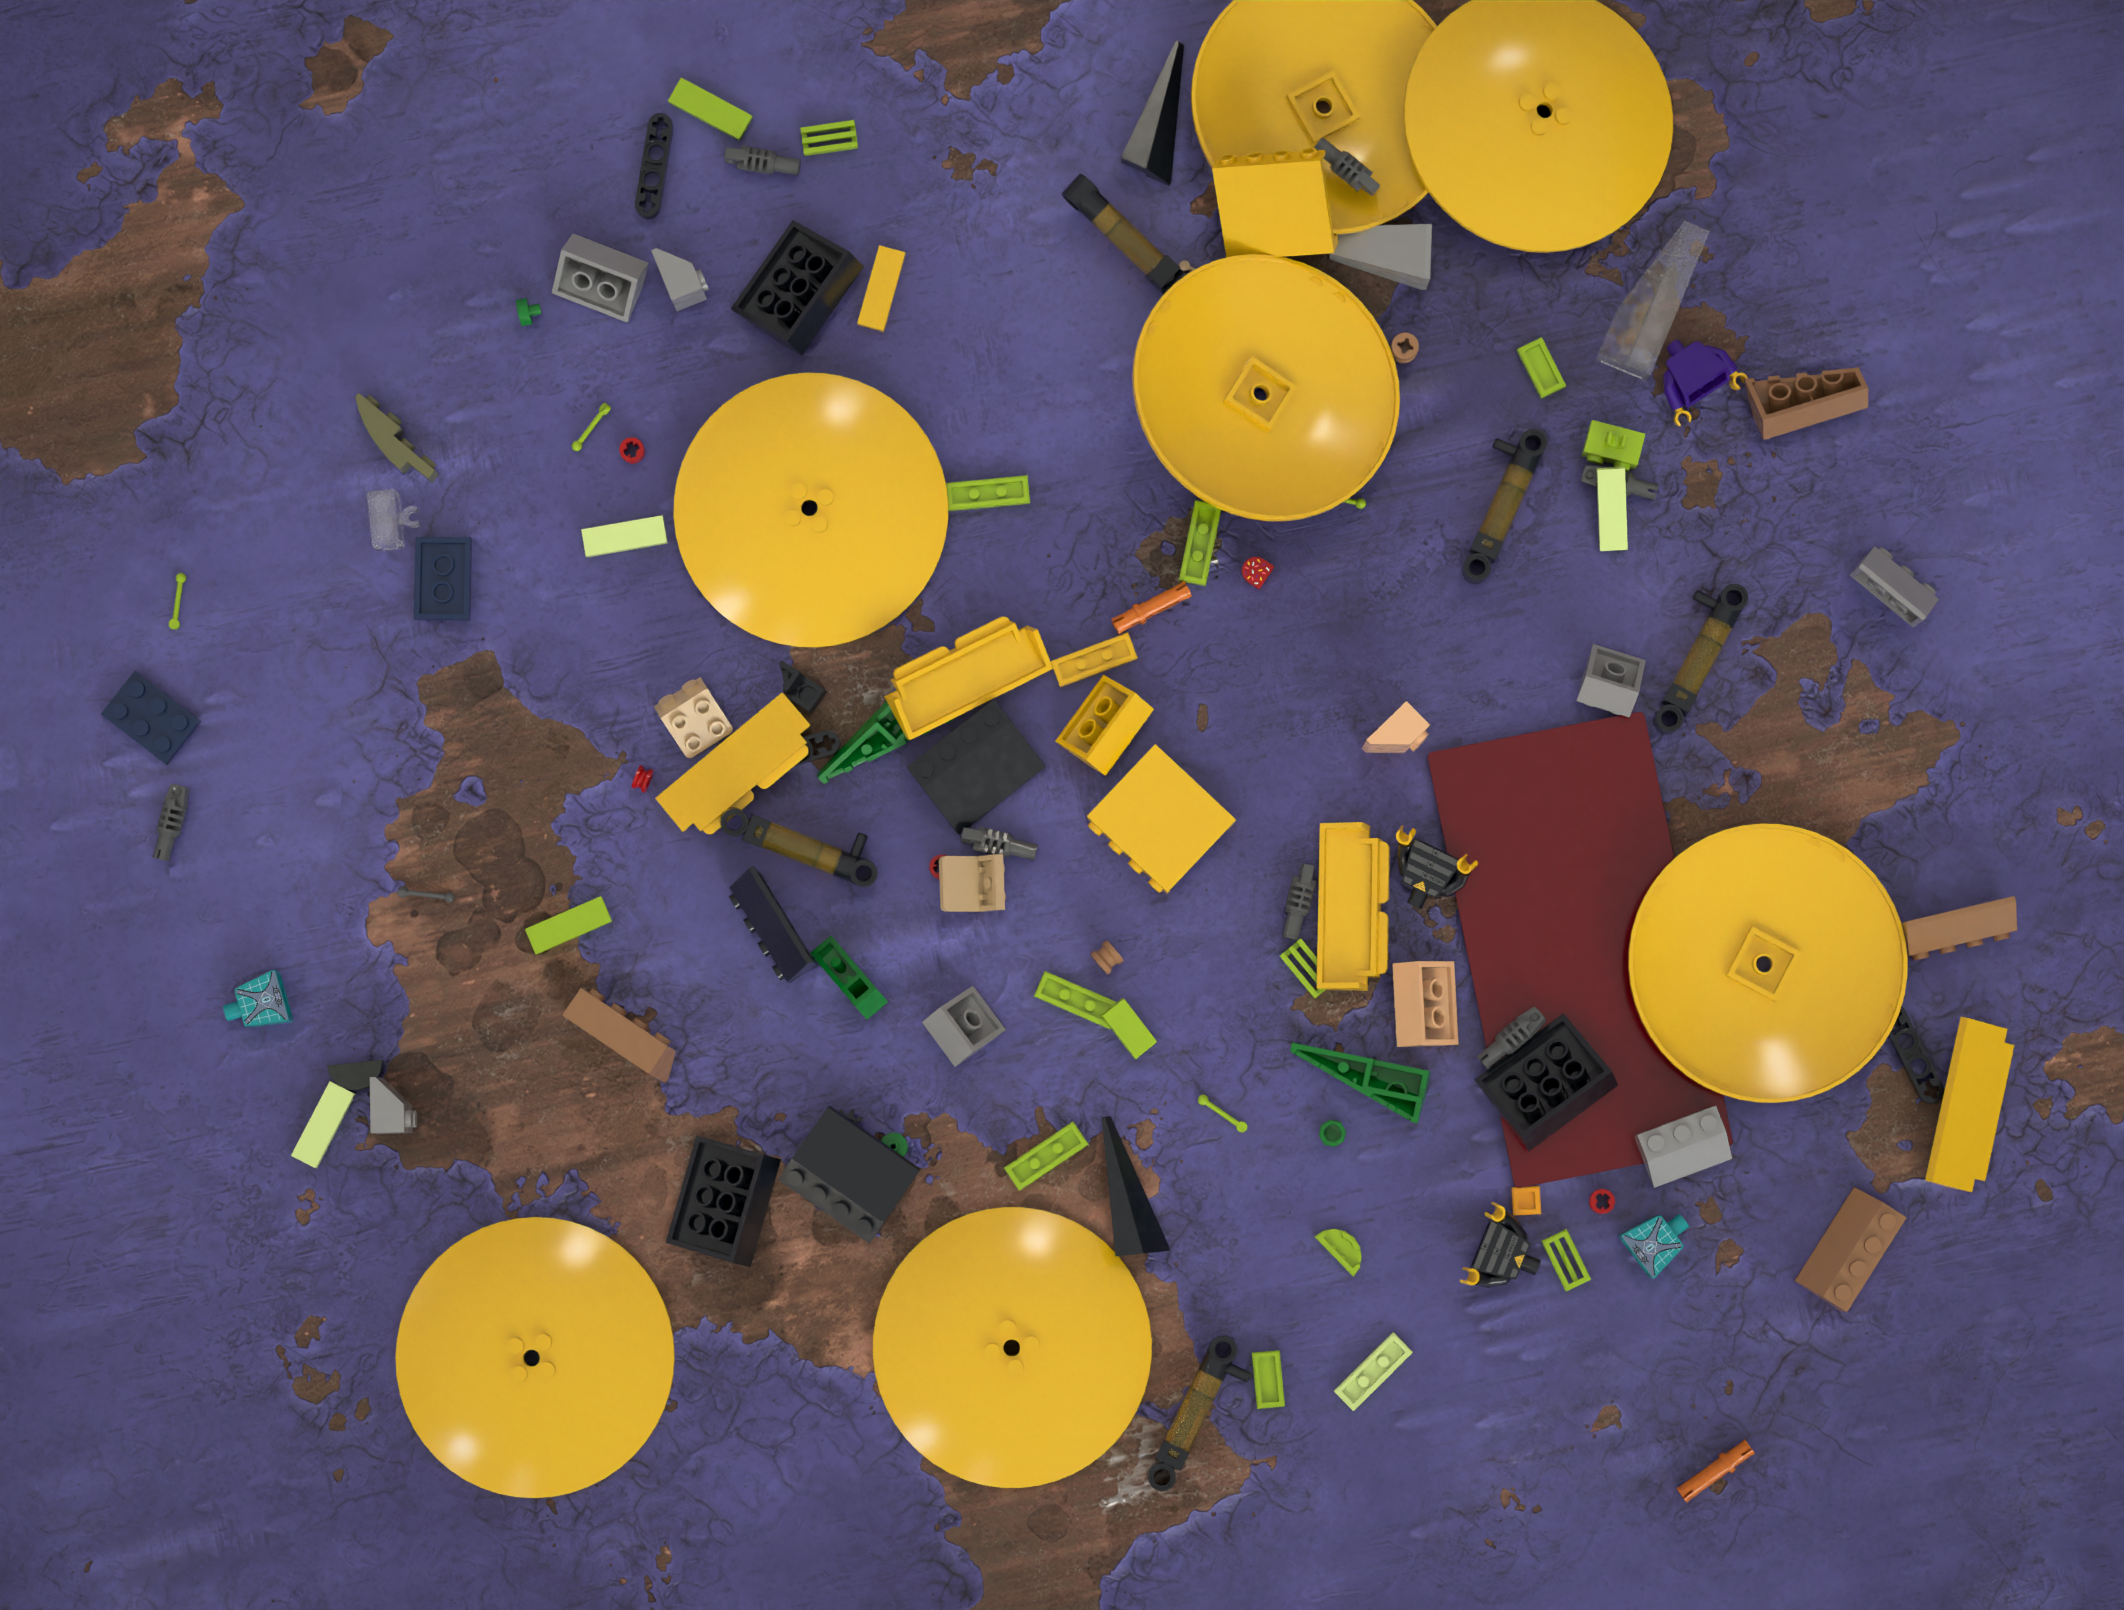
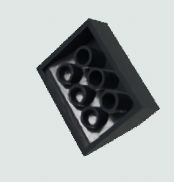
M792 220L733 304L731 310L782 345L803 355L864 266L850 251Z
M994 699L907 766V770L958 835L962 833L964 827H970L1045 768V765Z
M752 866L729 887L733 893L729 898L737 910L742 908L747 917L743 921L751 934L756 931L762 941L757 944L765 957L772 956L776 963L772 968L779 980L786 979L788 983H791L817 967V964L763 876Z
M1564 1014L1527 1040L1513 1054L1505 1056L1490 1067V1069L1474 1079L1528 1151H1531L1618 1086L1612 1070Z
M829 1105L778 1180L870 1244L880 1232L921 1169Z
M696 1135L666 1243L731 1263L751 1267L781 1159Z

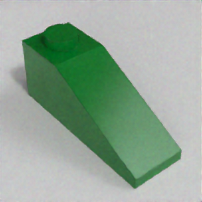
M829 936L810 953L867 1020L888 1002L832 936Z

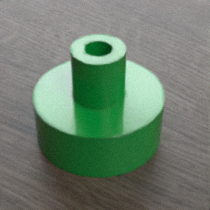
M527 298L516 300L521 326L532 325V316L542 314L540 304L529 305Z
M889 1133L881 1140L890 1148L892 1144H895L896 1148L893 1150L903 1157L906 1155L908 1143L901 1134Z

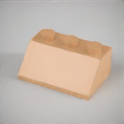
M1406 701L1366 740L1362 750L1365 753H1405L1410 748L1414 752L1429 735L1426 730L1430 724Z
M1454 961L1393 963L1397 1047L1459 1045Z

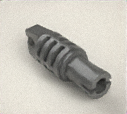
M1324 137L1314 146L1317 150H1325L1326 154L1323 159L1331 164V170L1357 192L1361 188L1373 196L1380 188V184L1370 177L1373 172L1349 152L1344 150L1341 152Z
M741 145V149L726 147L724 155L725 162L737 165L739 170L767 175L780 172L798 176L801 167V159L778 156L777 152L773 150Z
M1585 465L1580 481L1597 488L1596 468L1609 467ZM1625 471L1626 497L1632 494L1654 501L1657 493L1649 492L1648 489L1657 491L1659 484L1637 479L1633 473Z
M177 784L170 785L162 804L161 815L156 827V833H159L154 854L152 855L153 858L170 862L175 838L181 835V828L183 827L188 807L190 788Z
M979 826L978 830L964 827L961 835V843L972 845L975 851L987 854H1003L1004 858L1013 855L1035 860L1038 844L1014 839V836L1010 833Z
M1302 863L1298 876H1292L1285 905V912L1288 914L1282 934L1283 938L1298 941L1303 917H1307L1309 914L1316 881L1312 880L1313 865Z
M1535 1006L1516 1017L1497 1033L1494 1038L1495 1041L1476 1057L1487 1069H1490L1506 1053L1508 1055L1513 1054L1521 1045L1532 1038L1546 1022L1545 1017Z

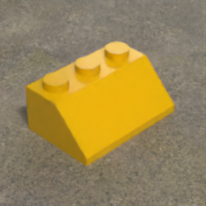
M1103 675L1055 742L1085 764L1106 776L1154 709L1135 692Z

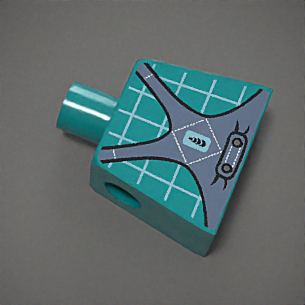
M278 970L269 971L234 989L237 1001L223 1005L227 1021L242 1017L245 1027L294 1022L281 973Z
M1680 1214L1676 1215L1669 1222H1666L1661 1215H1656L1622 1232L1618 1237L1650 1279H1654L1684 1247L1677 1236L1689 1228V1225Z

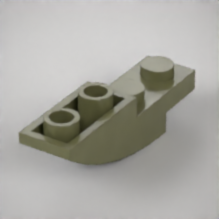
M358 393L355 399L359 413L366 429L379 449L403 474L412 466L433 483L439 476L434 470L436 464L426 455H423L421 458L413 452L416 447L404 437L400 441L398 440L404 433L399 426L402 422L391 412H388L387 415L378 409L381 404L369 394L364 398Z

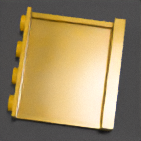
M1306 148L1300 152L1278 150L1273 154L1251 152L1246 156L1224 154L1217 158L1212 167L1226 258L1248 254L1284 257L1335 252L1339 240L1338 235L1333 234L1323 167L1325 150H1317L1316 148Z
M1156 744L1087 815V819L1090 821L1087 826L1097 836L1103 833L1110 840L1107 845L1116 854L1120 855L1123 852L1130 859L1128 865L1138 874L1143 871L1151 878L1148 883L1158 893H1161L1163 890L1167 894L1226 830L1236 822V819Z

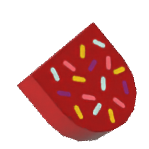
M1251 557L1243 564L1242 576L1248 584L1260 590L1275 566L1260 557Z

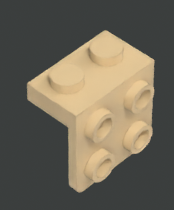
M701 677L686 682L679 691L673 695L664 696L654 706L659 717L687 758H693L729 735L733 730L732 725Z
M1003 854L940 857L941 910L944 912L1005 910L1006 894L1004 891L1005 866Z

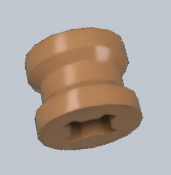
M1400 333L1393 339L1390 349L1394 360L1406 364L1415 359L1419 350V343L1414 335Z
M1107 940L1102 943V948L1090 953V956L1107 975L1112 972L1113 966L1124 962L1121 955Z

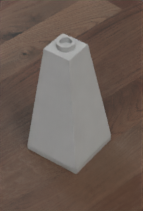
M1432 224L1377 225L1361 232L1338 234L1339 243L1335 252L1329 253V260L1420 290H1426L1430 281Z

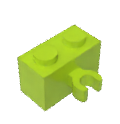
M1592 420L1588 427L1581 456L1587 457L1586 461L1592 464L1602 465L1603 462L1613 464V467H1625L1626 472H1629L1630 469L1635 470L1640 458L1645 433Z

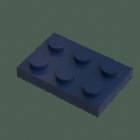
M416 537L415 620L470 621L471 537Z
M136 671L132 673L101 713L102 716L166 765L170 763L202 722Z

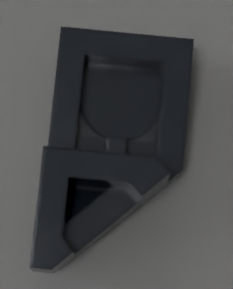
M781 660L779 665L783 675V689L787 694V698L812 714L827 691Z

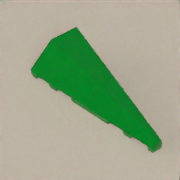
M887 701L817 773L819 780L825 784L829 779L843 772L847 773L853 770V767L865 761L870 762L907 744L908 739Z
M1297 1043L1291 1044L1290 1052L1409 1121L1418 1124L1426 1099L1430 1071Z

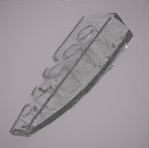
M1687 221L1681 224L1617 309L1596 358L1597 361L1647 381L1680 306L1709 230Z

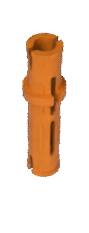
M1183 581L1146 602L1132 605L1131 609L1111 618V622L1117 633L1121 634L1139 623L1141 625L1146 623V620L1192 597L1191 592Z
M1743 1439L1742 1442L1725 1454L1723 1452L1720 1453L1717 1460L1676 1489L1685 1502L1688 1503L1690 1499L1728 1472L1732 1474L1736 1471V1466L1755 1453L1746 1440Z

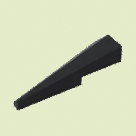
M1175 41L1121 157V163L1146 173L1147 177L1170 186L1172 179L1184 45L1179 41Z
M1111 1116L1102 1117L1115 1256L1170 1251L1166 1238Z

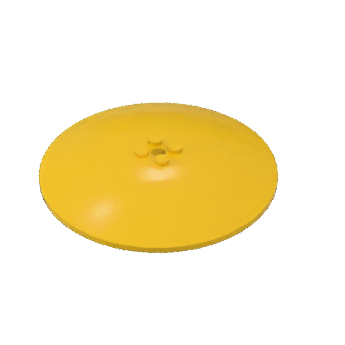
M1233 0L1209 29L1199 50L1192 76V117L1199 144L1209 165L1212 168L1217 158L1224 154L1246 156L1251 152H1262V154H1273L1278 150L1300 152L1306 148H1314L1318 141L1324 137L1338 150L1349 152L1371 170L1373 174L1370 177L1380 184V188L1373 196L1361 188L1357 192L1335 174L1330 168L1331 164L1323 159L1333 234L1361 232L1377 225H1383L1401 216L1428 194L1415 170L1408 151L1403 124V104L1407 81L1414 61L1437 25L1413 0ZM1319 101L1327 102L1330 105V112L1320 113L1316 108V103Z
M1471 0L1446 17L1427 38L1411 68L1405 89L1403 124L1410 158L1419 178L1435 202L1452 219L1475 235L1494 244L1515 250L1548 253L1576 249L1597 242L1614 233L1640 211L1659 184L1668 162L1673 136V111L1666 79L1649 46L1627 21L1596 0ZM1540 105L1547 106L1551 113L1550 117H1540L1537 113V107Z
M1248 254L1218 259L1205 264L1177 281L1160 298L1145 321L1137 341L1132 371L1133 396L1141 427L1150 446L1170 474L1198 498L1230 514L1261 521H1291L1326 512L1345 502L1358 492L1373 477L1390 449L1396 432L1400 406L1399 379L1390 346L1372 314L1350 290L1331 276L1305 263L1273 255ZM1254 389H1263L1266 393V400H1258L1254 395Z
M798 373L771 378L738 393L714 412L700 428L686 452L677 477L674 494V525L679 550L691 578L703 596L718 612L738 627L762 639L788 646L817 648L840 645L868 636L896 619L915 601L933 575L941 557L948 527L949 504L947 486L937 454L927 435L903 407L879 390L857 380L826 373ZM809 500L816 502L818 506L817 512L812 516H806L802 512V505Z
M1752 824L1726 829L1698 841L1677 855L1661 871L1645 894L1636 913L1628 949V972L1634 1004L1641 1022L1660 1052L1677 1069L1703 1087L1731 1098L1751 1102L1778 1103L1812 1097L1830 1090L1857 1073L1873 1058L1893 1029L1900 1013L1907 983L1908 957L1902 924L1895 905L1876 875L1858 857L1835 841L1813 831L1782 824ZM1761 956L1767 957L1771 962V967L1767 972L1759 971L1756 966L1757 959Z
M1001 1207L970 1213L952 1220L924 1238L905 1257L890 1279L880 1301L873 1334V1361L879 1391L886 1409L904 1437L919 1453L948 1473L970 1482L1000 1488H1024L1055 1482L1078 1472L1102 1456L1122 1435L1137 1412L1148 1382L1152 1358L1151 1329L1145 1302L1138 1285L1120 1257L1115 1256V1252L1103 1240L1080 1224L1058 1214L1025 1207ZM1012 1339L1019 1343L1020 1351L1017 1355L1009 1356L1004 1352L1006 1341Z
M544 1217L517 1218L492 1224L465 1236L440 1255L423 1274L406 1304L400 1322L396 1343V1377L406 1414L414 1430L430 1452L449 1470L480 1488L498 1494L523 1498L554 1497L587 1488L605 1479L628 1462L645 1444L662 1416L671 1391L675 1362L674 1337L671 1321L657 1286L641 1264L621 1245L590 1227L572 1221ZM529 1350L537 1351L540 1356L539 1363L535 1366H529L525 1362L524 1357Z

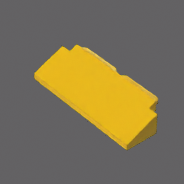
M1001 616L958 637L954 643L955 648L951 650L940 646L896 668L893 672L894 678L891 679L896 691L884 697L906 738L912 740L1052 670V664L1038 629L1027 625L1018 630L1015 622Z
M782 692L655 799L682 832L686 831L694 823L700 831L703 830L706 834H713L721 828L720 816L725 810L731 807L742 810L754 799V794L751 791L752 788L756 785L762 789L769 788L807 756L808 748L805 745L807 742L800 734L811 725ZM732 814V815L728 816V818H727V820H726V823H727L731 818H733L736 814Z
M1363 822L1320 823L1317 989L1368 991V977H1380V974H1384L1388 969L1389 917L1385 912H1381V904L1386 903L1389 899L1390 846L1379 838H1370L1371 826Z
M1960 1017L1925 1181L1968 1192L1973 1191L1975 1179L1985 1181L2014 1045L2005 1043L2006 1028Z

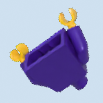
M1680 340L1671 342L1666 349L1671 358L1666 361L1667 371L1663 374L1664 393L1671 410L1676 412L1673 421L1679 427H1681V424L1678 421V416L1681 413L1686 415L1689 423L1692 419L1691 414L1688 411H1684L1682 406L1685 405L1686 408H1689L1728 381L1730 388L1740 390L1736 383V378L1739 377L1743 383L1744 379H1748L1745 373H1738L1736 371L1737 366L1725 350L1710 345L1704 346L1699 341H1695L1685 348Z

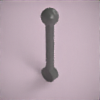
M400 886L397 890V895L402 898L411 895L445 899L448 903L455 900V895L452 892L441 894L409 890L406 886Z

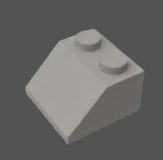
M655 248L651 250L676 311L707 300L704 292L709 290L701 269L695 271L691 262Z
M1593 644L1580 683L1577 701L1587 706L1610 711L1616 715L1630 717L1640 691L1646 660Z
M974 986L938 1008L922 1022L955 1067L1006 1030Z
M370 1077V1132L373 1134L413 1133V1127H417V1111H413L412 1105L384 1078Z

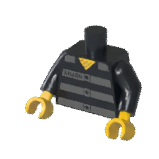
M1401 825L1396 833L1399 874L1403 877V883L1413 887L1407 903L1422 909L1428 895L1441 899L1442 897H1449L1464 888L1471 871L1478 865V861L1475 860L1469 865L1466 861L1468 854L1459 859L1419 839H1414L1412 843L1416 830L1412 828L1409 835H1407L1403 831L1404 825Z
M1491 1202L1495 1206V1212L1493 1214L1485 1212V1216L1490 1219L1470 1268H1462V1270L1468 1271V1278L1466 1280L1460 1279V1283L1491 1288L1507 1285L1511 1279L1516 1280L1520 1270L1534 1276L1537 1273L1541 1260L1527 1255L1531 1243L1527 1241L1526 1231L1514 1216L1506 1212L1503 1206L1495 1202Z

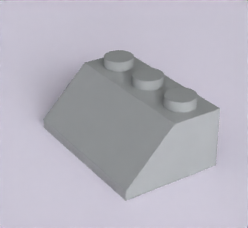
M573 233L561 249L552 294L628 323L643 288L649 263Z
M1874 546L1851 572L1850 576L1914 628L1928 616L1938 602L1939 598L1935 596L1936 591L1928 584H1920L1913 578L1915 575L1909 568L1904 565L1898 566L1892 561L1893 556L1882 547L1878 549Z
M1716 1106L1708 1107L1634 1135L1653 1188L1732 1159L1727 1133Z

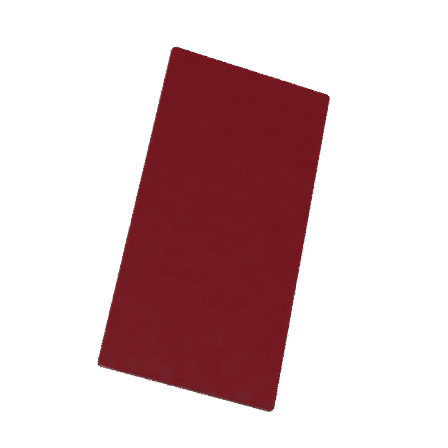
M1642 712L1631 713L1630 717L1619 715L1430 752L1427 759L1446 853L1459 859L1468 854L1466 861L1469 865L1475 860L1478 861V865L1471 871L1464 888L1457 891L1455 897L1486 1048L1495 1041L1494 1038L1497 1033L1516 1017L1535 1006L1546 1019V1022L1536 1033L1564 1014L1612 1070L1618 1083L1617 1087L1531 1151L1526 1149L1500 1115L1515 1187L1522 1188L1644 1164L1634 1135L1711 1106L1717 1107L1727 1133L1729 1146H1731L1733 1139L1724 1096L1703 1087L1687 1077L1660 1052L1641 1022L1630 988L1628 949L1636 913L1653 881L1674 859L1645 715ZM1506 1053V1054H1505L1503 1057H1501L1497 1062H1499L1501 1059H1503V1058H1504L1505 1056H1507L1508 1054Z

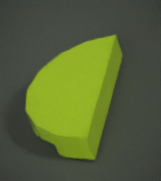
M1338 1229L1324 1230L1314 1236L1354 1277L1360 1268L1362 1258L1360 1246L1355 1238L1346 1231Z

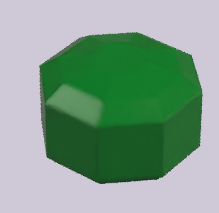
M1328 1120L1320 1126L1318 1136L1324 1145L1336 1147L1344 1142L1346 1130L1341 1122Z

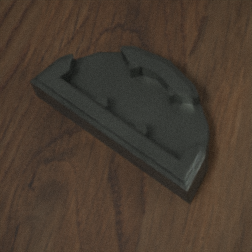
M384 1060L328 1065L327 1068L330 1077L337 1085L348 1090H362L370 1087V1077H379L382 1073Z

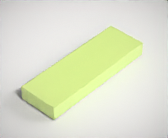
M1625 467L1596 468L1599 550H1628Z
M663 515L581 529L587 558L668 544Z
M329 1081L291 1156L314 1168H318L356 1094Z
M1392 1332L1334 1392L1354 1411L1413 1352Z

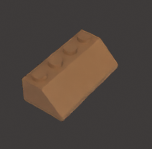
M2015 896L1901 923L1906 940L1907 957L1912 956L1913 961L1928 958L1929 951L1939 949L1940 954L1957 951L1955 945L1966 943L1967 948L1983 945L1982 939L1993 937L1994 942L2011 938L2009 933L2017 931Z
M1853 1187L1794 1281L1841 1312H1847L1907 1217L1882 1201Z

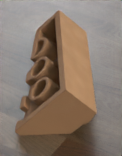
M1859 367L1822 371L1821 375L1798 373L1796 377L1780 379L1778 375L1769 376L1768 380L1755 381L1754 378L1744 379L1753 418L1763 440L1868 408L1869 388Z
M580 988L562 1016L651 1076L666 1083L669 1079L676 1053L674 1049L668 1046L671 1041L658 1032L655 1036L647 1032L649 1026L636 1017L633 1022L626 1018L627 1011L617 1004L613 1003L611 1007L605 1004L603 1001L606 997L593 988L590 992Z

